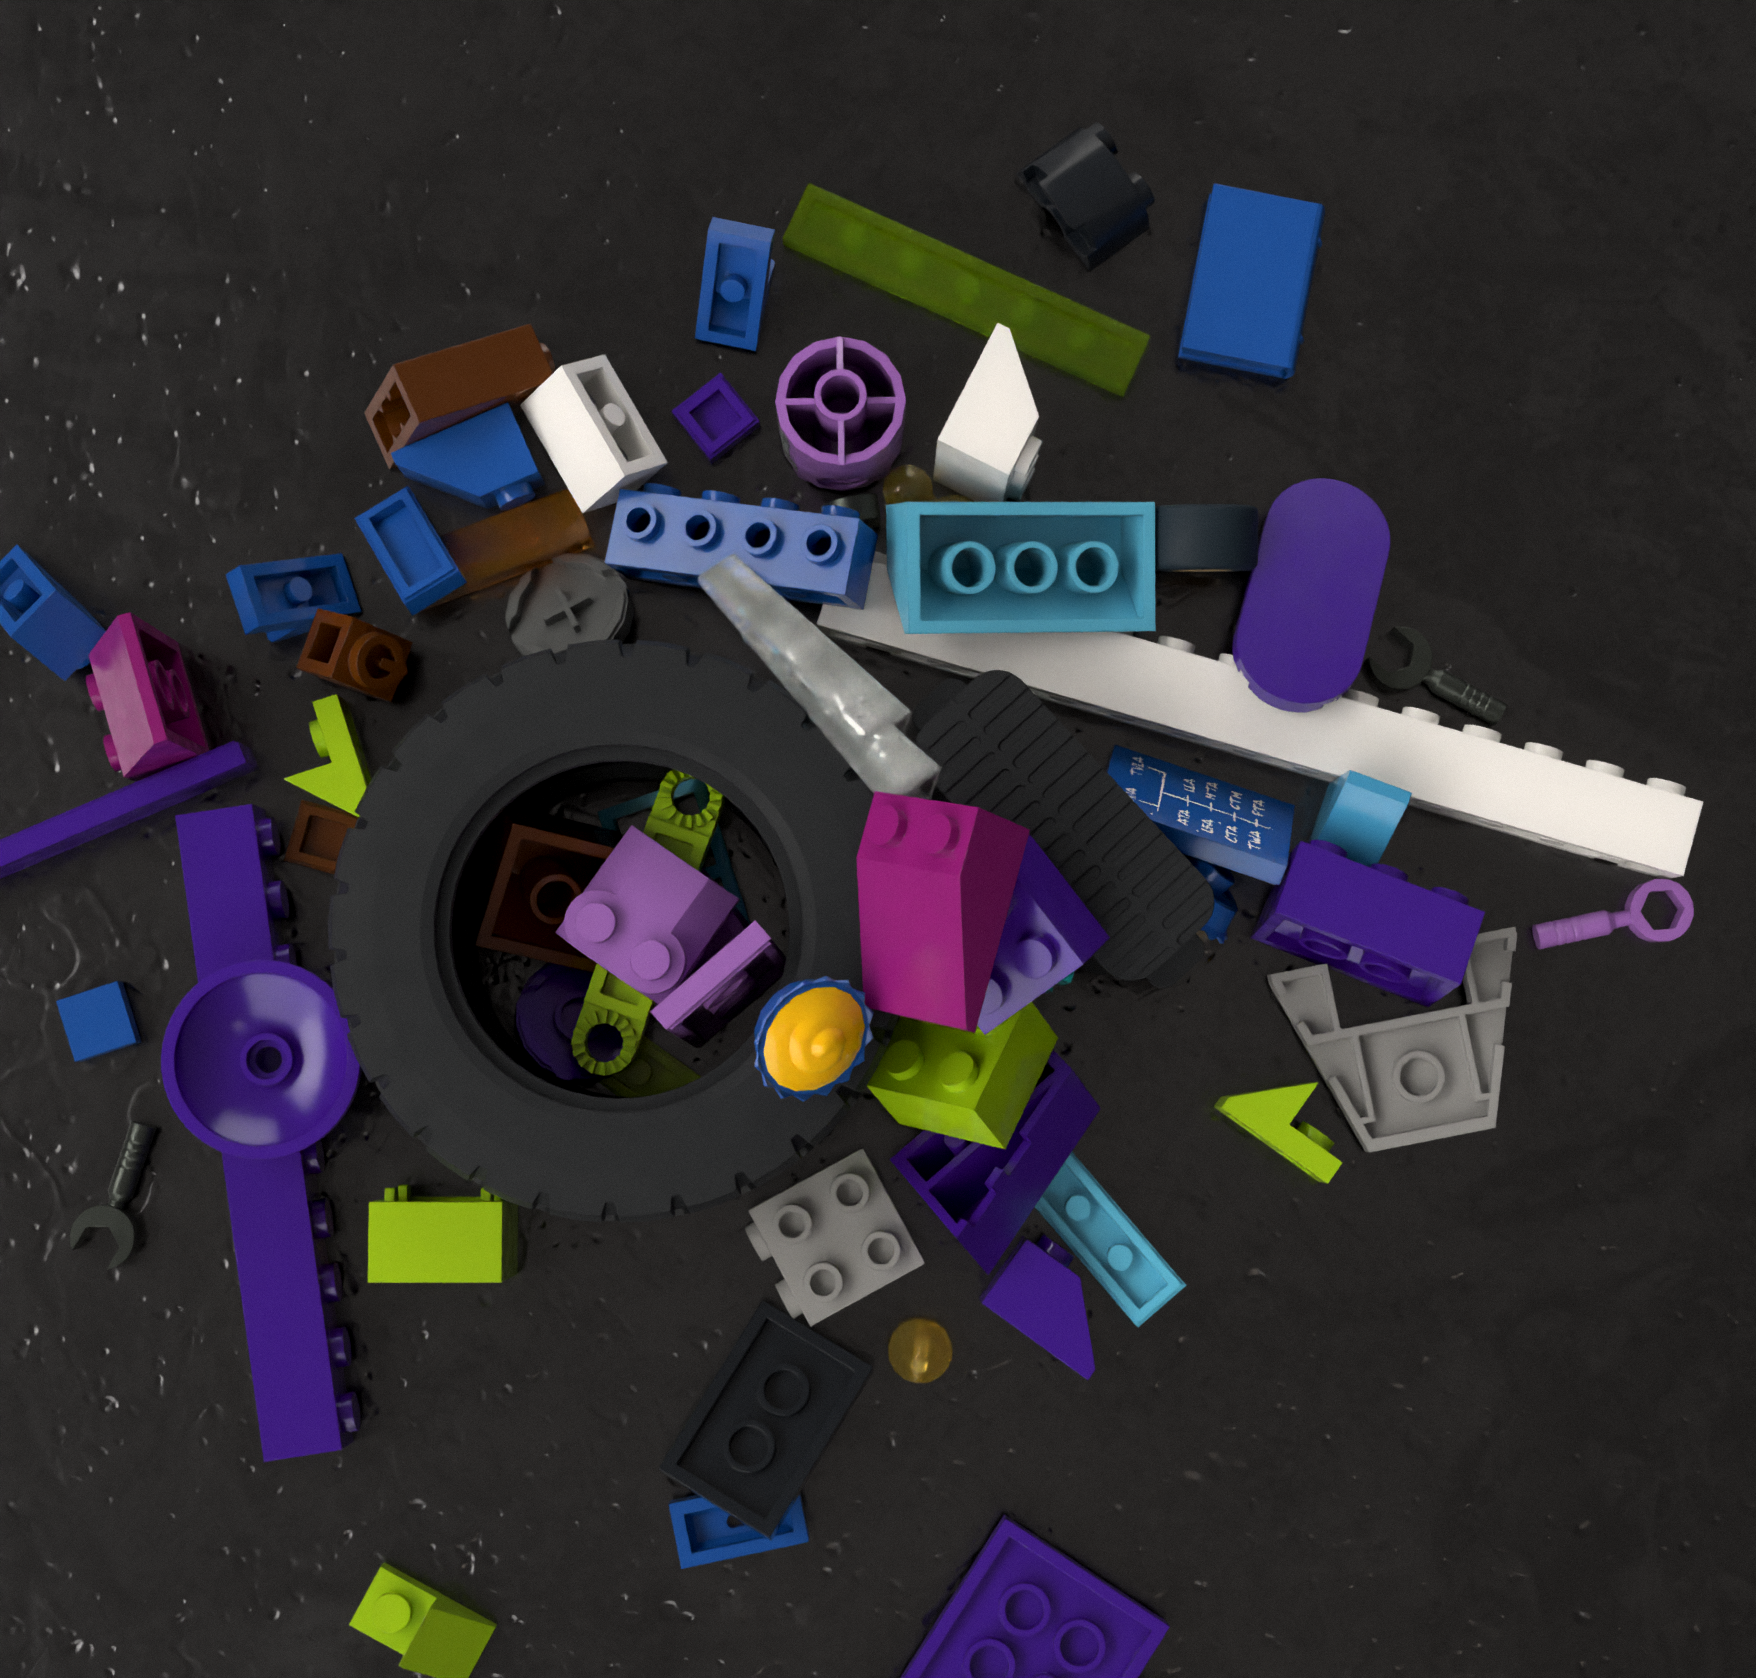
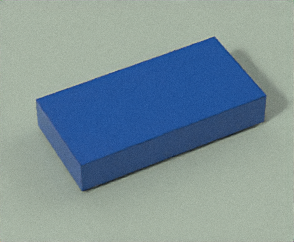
M406 486L354 518L412 616L467 583L409 486Z

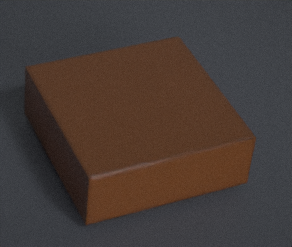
M301 800L284 861L334 875L339 851L347 829L354 828L359 817L346 811Z

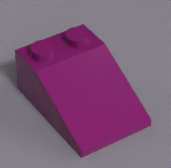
M131 612L117 616L88 654L93 673L86 675V684L93 705L97 711L104 710L111 734L104 735L103 741L113 770L115 772L122 770L123 777L137 782L209 751L178 642Z
M874 792L856 857L862 979L866 1006L876 1011L975 1033L1030 829L979 807L885 792Z

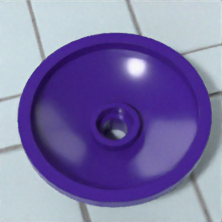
M250 960L235 963L213 972L197 983L184 996L172 1014L165 1031L161 1051V1072L164 1088L173 1110L185 1127L206 1145L220 1152L239 1158L256 1160L273 1159L298 1153L317 1143L330 1133L347 1113L354 1100L362 1068L348 1040L347 1034L350 1032L347 1018L340 1017L333 987L318 975L305 968L274 960ZM270 1047L276 1048L282 1056L281 1065L274 1072L265 1070L261 1063L263 1052Z

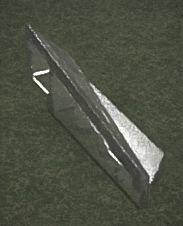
M735 554L730 555L698 577V583L740 632L744 642L760 656L794 699L808 712L809 717L873 794L875 791L931 800L941 767L905 736L912 712Z

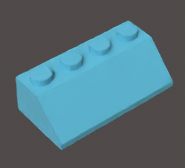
M902 502L886 505L887 572L905 634L1156 631L1155 502Z

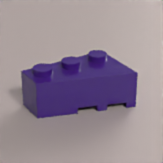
M1053 1050L1006 1149L923 1130L895 1154L890 1161L987 1275H989L1101 1108L1072 1068Z

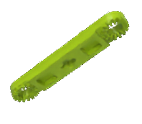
M673 769L666 774L660 784L643 833L701 872L724 808L725 796L706 784L710 792V800L706 809L702 810L700 814L698 813L693 816L682 814L675 807L674 792L683 781L696 778ZM596 964L584 998V1004L573 1031L571 1045L573 1055L581 1067L592 1074L607 1076L624 1071L635 1060L651 1016L650 1011L654 1008L655 1002L599 964ZM610 1024L621 1032L624 1041L623 1049L620 1055L613 1061H598L589 1052L588 1037L591 1031L598 1025Z

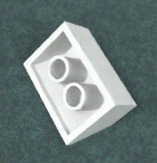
M997 323L937 440L933 480L976 502H1006L1008 498L1019 502L1033 476L1034 466L1039 457L1038 452L1043 443L1042 440L1034 437L1039 415L1010 328L1000 323Z

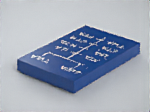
M1116 744L1114 745L1106 772L1181 853L1274 885H1280L1288 864L1295 805Z

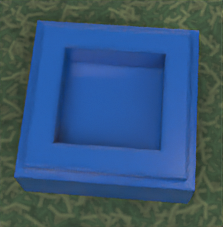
M115 981L56 1001L75 1062H83L142 1042L123 981Z

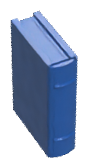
M1213 184L1212 192L1208 197L1178 358L1284 379L1290 378L1295 374L1300 345L1304 343L1302 333L1318 249L1323 244L1320 238L1326 211L1324 205Z

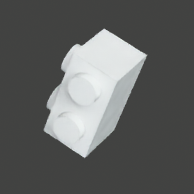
M605 354L561 365L520 405L582 513L617 503L620 489L636 491L668 463Z

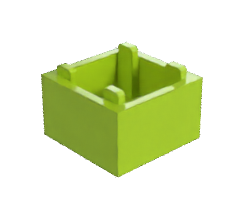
M399 1184L398 1187L385 1188L384 1198L369 1202L368 1283H502L517 1274L518 1205L485 1191L484 1187L481 1188V1196H411V1184Z

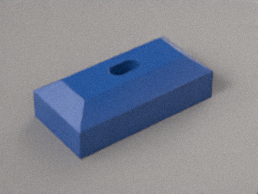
M801 1493L772 1541L743 1523L737 1525L730 1524L728 1522L729 1514L698 1495L670 1500L668 1504L681 1569L807 1543L810 1540Z

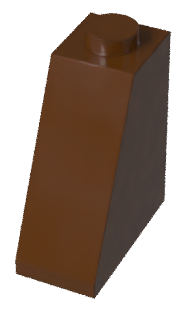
M530 323L393 364L364 412L388 468L397 467L391 452L505 403H509L515 415L522 412L523 410L520 405L555 372L554 360L548 347L542 342L539 343Z

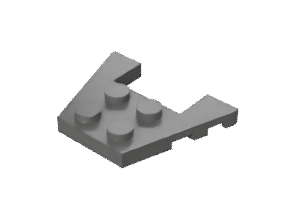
M1515 927L1478 934L1463 977L1467 999L1466 1005L1344 1029L1340 1027L1327 963L1267 975L1272 991L1365 1152L1370 1153L1496 1128L1505 1049L1502 1043L1506 1007L1510 1005L1512 983H1509L1513 951H1516L1517 943Z

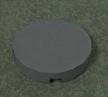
M565 553L551 558L553 563L545 565L540 570L535 566L522 576L509 596L505 615L506 623L515 647L523 656L550 648L553 653L567 650L568 644L594 640H621L623 643L630 633L634 607L629 589L615 569L605 564L604 560L591 554Z

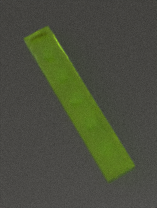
M808 183L783 236V245L988 337L991 336L997 323H1000L1010 328L1017 350L1122 397L1150 339V335L811 183Z

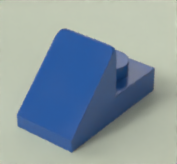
M716 217L712 218L707 234L695 339L756 351L775 262L771 259L775 229Z
M342 553L239 565L225 574L245 635L266 632L270 642H279L309 632L318 608L352 617L362 612Z

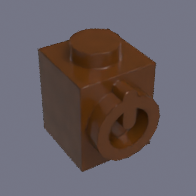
M318 608L296 669L356 693L392 702L397 686L407 674L406 660L413 642L355 617Z

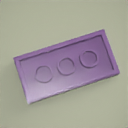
M755 920L650 1012L667 1031L693 1047L701 1048L783 976L786 956Z

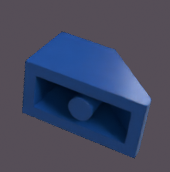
M505 403L391 452L396 466L406 478L486 509L499 505L500 510L518 507L535 497L533 489L545 485L509 403Z
M16 544L0 561L1 626L11 638L61 679L66 681L76 669H81L90 663L88 654L106 630L81 603L19 545Z

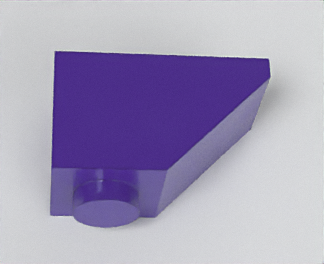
M1044 1234L1037 1244L1023 1236L979 1299L987 1308L1082 1377L1089 1380L1096 1369L1081 1279L1068 1268L1075 1257Z

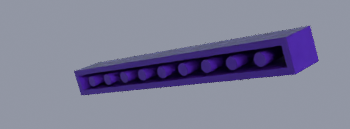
M254 804L175 815L198 983L221 968L244 961L274 960L297 965L293 945L291 943L284 944L281 919L289 917V901L284 882L282 880L275 881L272 856L280 854V837L274 817L266 818L265 809ZM274 1047L266 1049L261 1057L264 1069L274 1072L280 1067L282 1062L281 1053ZM320 1140L298 1153L273 1159H245L221 1152L264 1462L343 1450L354 1442L352 1432L360 1430L361 1419L357 1395L355 1392L347 1393L343 1367L351 1365V1344L346 1327L338 1328L334 1302L342 1300L343 1291L338 1264L336 1262H328L325 1238L333 1236L334 1226L329 1200L327 1198H319L316 1174L323 1173L325 1167L322 1142Z

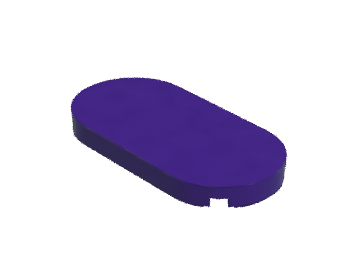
M1317 478L1292 485L1276 498L1261 530L1258 542V564L1250 572L1233 638L1232 653L1238 672L1241 670L1243 676L1249 682L1248 688L1260 700L1280 710L1307 713L1321 709L1324 704L1331 703L1335 699L1338 700L1348 692L1358 676L1363 663L1389 555L1390 531L1385 516L1378 505L1363 491L1348 483L1334 479Z

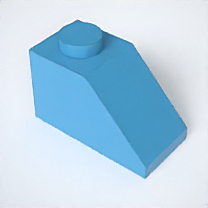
M1349 770L1329 783L1308 843L1310 844L1311 840H1323L1333 843L1347 852V859L1370 867L1371 864L1378 863L1409 803L1412 793Z

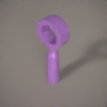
M1653 879L1637 885L1629 893L1623 911L1611 913L1600 910L1552 922L1535 924L1532 927L1533 938L1536 947L1540 950L1565 943L1568 944L1609 935L1615 928L1629 926L1630 930L1640 939L1650 943L1668 942L1681 937L1690 927L1694 917L1693 901L1688 891L1679 883L1669 879ZM1665 891L1678 910L1669 929L1653 930L1642 915L1641 909L1649 893Z

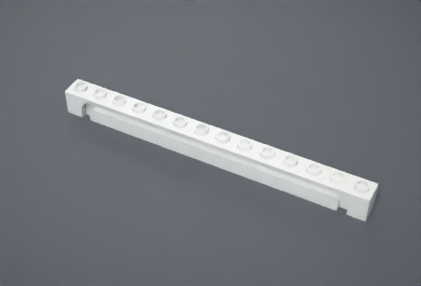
M877 551L874 554L864 610L823 604L817 621V632L823 636L864 648L869 646L890 652L892 656L971 679H975L979 675L992 670L1007 671L1020 678L1040 699L1326 782H1332L1347 771L1352 770L1411 792L1409 806L1588 858H1600L1618 864L1617 866L1661 879L1684 876L1703 801L1684 796L1686 787L1681 784L1664 779L1648 778L1647 784L1644 785L1624 779L1625 770L1613 764L1587 760L1585 767L1561 761L1563 752L1551 746L1526 742L1523 750L1500 743L1502 734L1492 729L1476 725H1464L1461 732L1438 725L1440 721L1439 715L1419 708L1403 707L1401 714L1378 708L1379 699L1361 691L1349 689L1338 700L1335 699L1331 703L1324 704L1321 709L1307 713L1280 710L1260 700L1248 688L1249 682L1243 676L1241 670L1238 672L1233 655L1220 654L1218 661L1195 655V645L1174 637L1159 636L1157 643L1133 637L1134 631L905 634L887 572V555Z

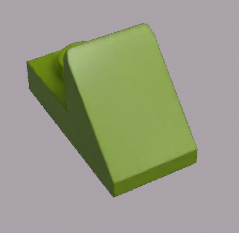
M338 694L312 702L318 719L309 722L311 736L321 758L330 756L331 763L284 778V780L359 817L360 815L355 810L372 780V775L349 703Z
M1306 1082L1221 1096L1214 1106L1318 1182L1328 1184L1343 1163L1329 1153L1335 1143L1326 1135L1304 1121L1301 1122L1297 1129L1290 1125L1316 1088L1318 1082Z
M385 1562L379 1568L349 1623L351 1627L402 1654L403 1657L398 1665L401 1668L436 1678H469L497 1626L496 1623Z

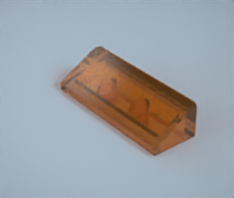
M569 489L561 490L441 535L440 538L467 583L421 611L528 572L535 566L538 568L552 563V558L562 554H576L596 546L585 516Z

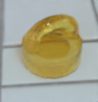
M926 1317L910 1318L900 1323L892 1332L888 1343L889 1360L894 1371L903 1379L916 1384L929 1383L939 1378L949 1367L952 1358V1343L946 1330L937 1321Z

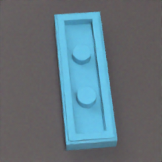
M1071 1152L1035 1208L1130 1320L1139 1327L1180 1292L1186 1284L1075 1154Z

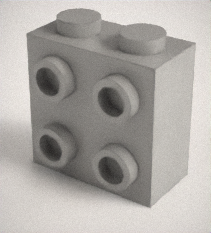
M863 1147L750 1208L749 1213L754 1222L744 1227L760 1259L764 1261L773 1256L784 1279L776 1283L775 1286L793 1319L804 1314L810 1327L925 1264L919 1249Z

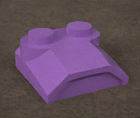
M631 825L584 892L570 903L564 921L555 933L623 982L659 1004L685 981L740 899Z

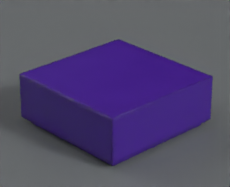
M719 373L672 410L673 417L711 464L761 426L760 420L722 373Z

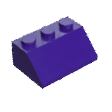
M1311 840L1310 844L1300 841L1289 853L1287 868L1280 885L1276 884L1273 886L1256 922L1251 939L1318 965L1327 963L1328 969L1426 1007H1430L1461 985L1485 915L1484 911L1468 906L1469 899L1466 896L1443 887H1433L1430 891L1407 882L1408 875L1389 865L1374 863L1368 867L1346 858L1347 852L1343 848L1323 840Z

